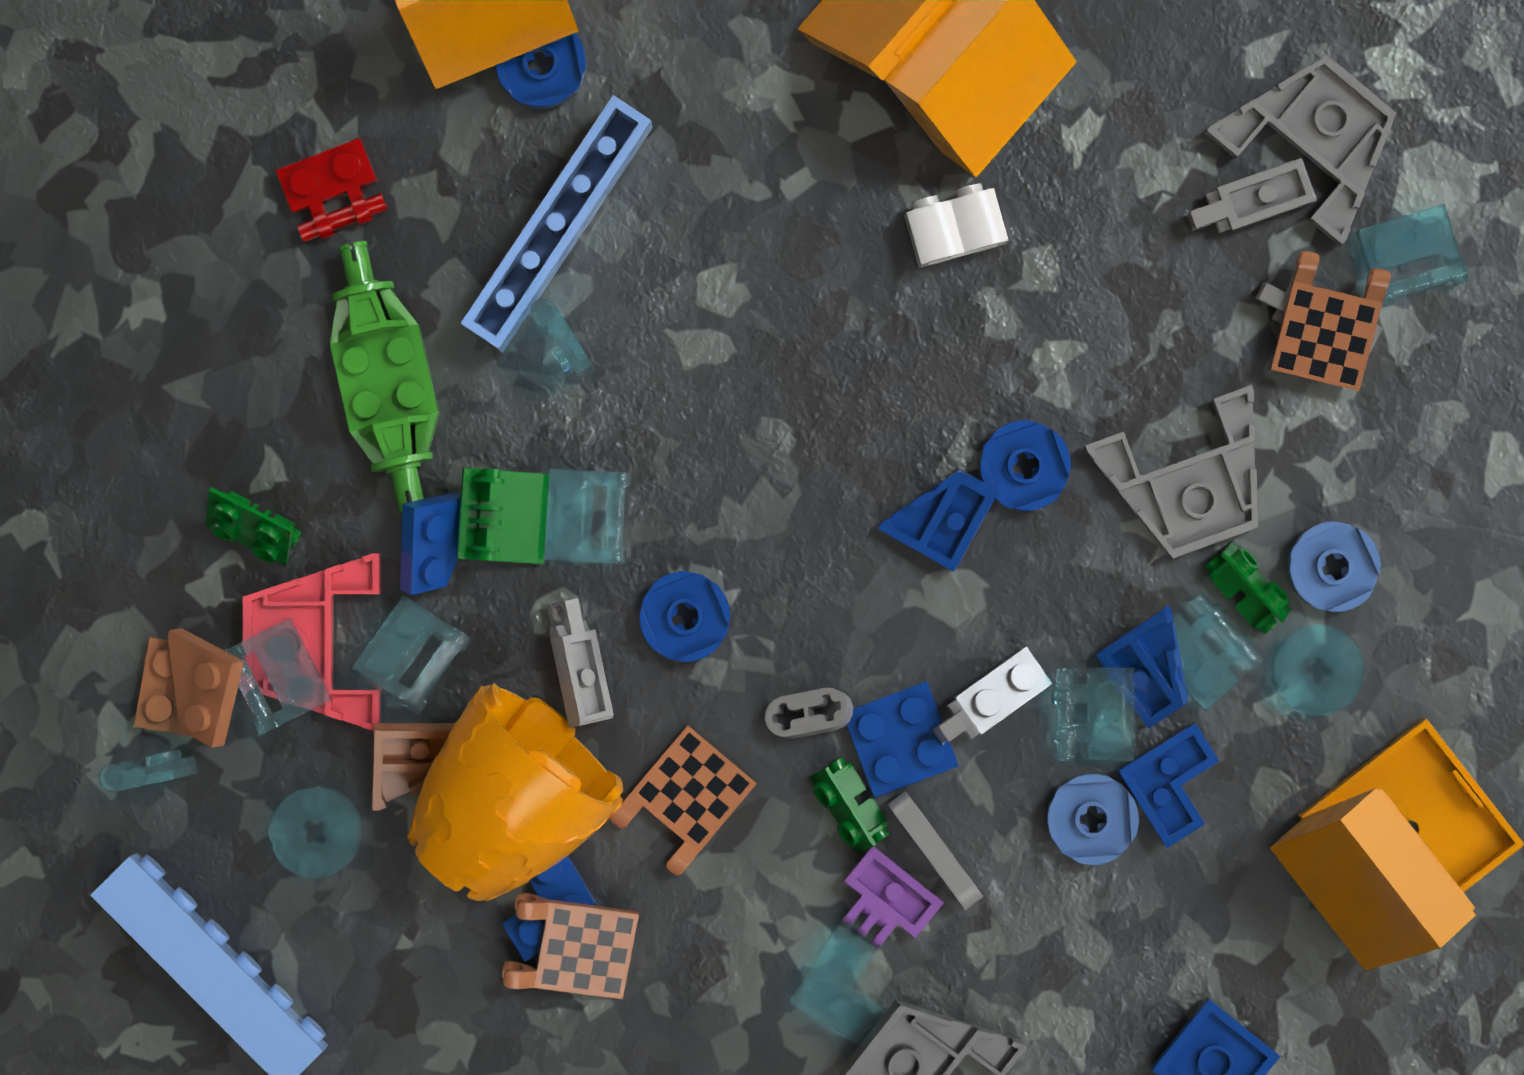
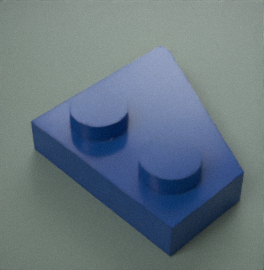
M461 491L403 504L400 591L414 595L447 586L458 560L456 558Z

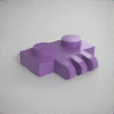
M874 846L867 850L844 879L861 896L842 920L850 925L858 918L860 912L865 914L867 917L856 931L864 937L876 923L881 929L875 933L871 943L879 948L897 924L916 938L944 902Z

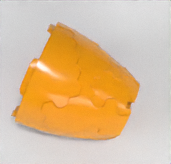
M495 683L484 687L481 685L468 701L461 717L453 725L439 754L433 759L416 801L407 838L412 846L418 843L415 848L418 861L446 887L453 891H460L467 887L471 889L467 894L468 898L475 901H489L529 882L533 877L549 870L599 830L622 805L623 798L620 795L623 792L622 780L619 776L604 768L596 757L575 737L576 730L574 727L569 728L567 718L539 698L531 697L525 700L506 689L498 687Z

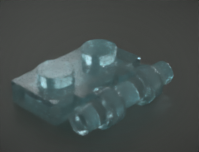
M1201 592L1189 603L1200 616L1190 625L1180 613H1176L1173 619L1187 692L1203 710L1207 711L1240 681L1228 668L1229 665L1236 659H1239L1251 671L1263 659L1252 648L1254 642L1246 633L1241 635L1225 618L1227 612L1218 602L1213 604ZM1210 628L1227 646L1219 655L1200 637Z
M1088 668L1087 685H1074L1072 669H1057L1055 671L1056 686L1051 688L1052 703L1056 704L1057 725L1052 727L1053 742L1057 744L1058 760H1075V743L1084 742L1088 743L1089 760L1134 761L1136 757L1134 668ZM1087 703L1088 724H1075L1074 704Z

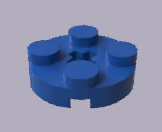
M574 33L497 64L495 67L504 90L518 104L534 109H549L567 102L581 89L586 73L587 60L582 42L578 35ZM543 51L546 58H554V65H550L547 69L548 73L544 75H539L537 69L530 70L528 67V62L535 60V52Z
M1029 420L1011 422L994 432L982 449L979 463L981 481L1000 491L995 500L1005 508L1018 511H1034L1055 501L1066 486L1071 470L1069 450L1060 435L1045 425ZM1020 453H1025L1027 459L1035 458L1038 466L1032 469L1033 477L1030 479H1025L1022 473L1015 474L1013 472L1012 466L1018 463L1016 455Z
M687 571L673 572L657 580L647 592L641 606L640 626L646 641L658 653L668 659L677 661H696L713 653L727 635L730 622V607L722 589L704 575ZM681 603H685L688 609L696 608L698 611V616L693 619L694 627L686 630L683 624L675 625L672 621V617L678 614L676 606Z

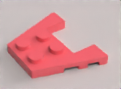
M372 553L362 558L243 596L242 660L244 665L242 669V688L373 731L374 723H381V690H335L333 688L334 595L381 594V554Z

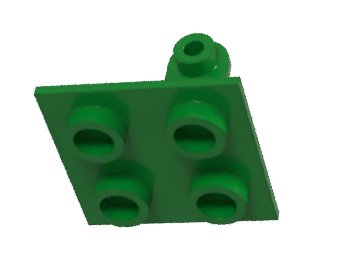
M463 468L456 559L544 564L550 474Z
M210 487L208 491L206 526L210 527L211 532L226 542H234L235 540L249 547L256 557L265 562L274 563L276 561L286 566L289 559L290 546L294 548L302 534V531L295 528L296 523L278 514L271 518V510L267 509L262 513L259 511V504L254 503L250 507L252 501L233 491L227 494Z

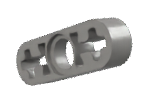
M906 791L887 804L965 910L984 897Z

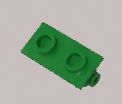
M1232 541L1221 553L1225 560L1216 555L1204 566L1210 572L1207 577L1227 599H1230L1239 590L1244 592L1246 596L1235 604L1234 607L1254 630L1260 629L1264 634L1268 633L1278 624L1274 616L1282 623L1292 608L1288 605L1289 598L1284 590L1273 581L1269 583L1257 570L1259 565L1254 556L1243 547L1239 549Z
M840 757L827 765V768L809 776L814 784L813 791L817 800L823 807L830 810L838 823L837 830L841 839L849 847H853L856 854L877 845V842L890 834L886 828L889 823L872 797L859 805L854 797L867 788L851 762L846 764L843 757Z

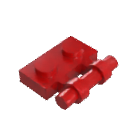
M361 138L276 170L292 213L296 214L309 208L311 210L313 219L297 225L303 242L318 236L322 240L335 235L334 230L357 221L362 225L372 221L373 215L388 210L382 193L365 199L363 194V187L374 184L378 180ZM348 194L351 205L327 213L324 205L325 202Z

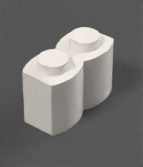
M981 183L956 190L957 198L939 202L938 195L912 202L913 210L906 212L904 217L919 268L995 248L1009 241L994 188L983 190Z

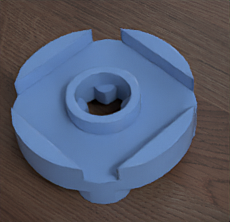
M1331 521L1314 525L1298 537L1288 552L1287 571L1290 584L1297 596L1316 610L1343 612L1361 605L1370 597L1377 583V576L1380 574L1381 562L1377 547L1365 532L1350 524ZM1329 554H1332L1334 559L1343 558L1346 566L1340 569L1342 577L1337 580L1331 574L1324 575L1322 567L1326 565L1325 557Z
M1086 773L1072 777L1056 788L1048 804L1046 822L1052 841L1063 854L1078 863L1101 865L1115 860L1128 848L1130 842L1132 843L1138 831L1139 814L1134 798L1122 784L1106 775ZM1095 806L1097 813L1105 815V822L1098 823L1097 831L1089 832L1086 824H1080V815L1086 814L1087 807Z

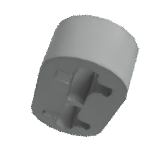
M821 688L781 696L774 699L768 705L765 712V722L773 734L783 738L794 739L834 731L845 727L850 722L853 715V704L844 692L834 688ZM831 697L833 702L841 704V710L834 712V720L832 721L829 716L823 714L814 715L813 710L826 707L828 704L827 698ZM785 706L794 712L804 711V717L791 720L790 729L786 725L778 723V716L784 715Z

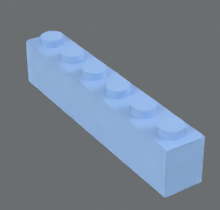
M613 95L462 320L461 324L467 330L502 353L504 352L653 129L652 121L616 96Z
M138 853L129 856L90 896L268 1075H300L329 1046L323 1040L326 1036L324 1030L312 1018L306 1016L302 1019L290 1007L294 1001L284 989L277 984L270 987L258 975L262 969L251 956L244 951L238 955L226 943L230 937L218 923L212 919L207 923L194 910L198 906L195 900L180 887L174 890L162 878L166 873L152 857L145 855L142 858Z

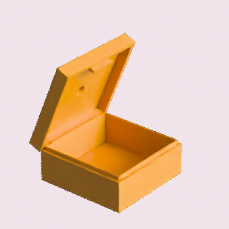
M395 0L435 89L579 32L567 0Z
M822 0L797 28L815 46L882 81L884 80L939 151L975 178L1077 63L1035 0Z
M1422 718L1298 815L1301 820L1274 843L1270 849L1363 969L1368 971L1440 949L1476 916L1473 912L1475 907L1464 892L1523 847L1524 843L1430 722ZM1408 821H1414L1417 824L1418 832L1413 829Z

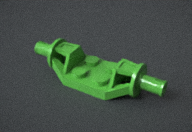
M367 241L353 242L357 261H355L353 249L349 243L338 247L348 286L331 295L332 301L336 303L330 347L349 432L373 463L370 465L371 473L385 471V474L391 475L398 506L397 511L402 513L403 504L409 502L408 492H410L412 502L424 499L417 468L421 467V463L433 459V454L429 451L440 412L420 325L392 291L395 289L393 281L379 282V280H374ZM378 295H381L391 320L386 319ZM411 425H415L416 454H413Z

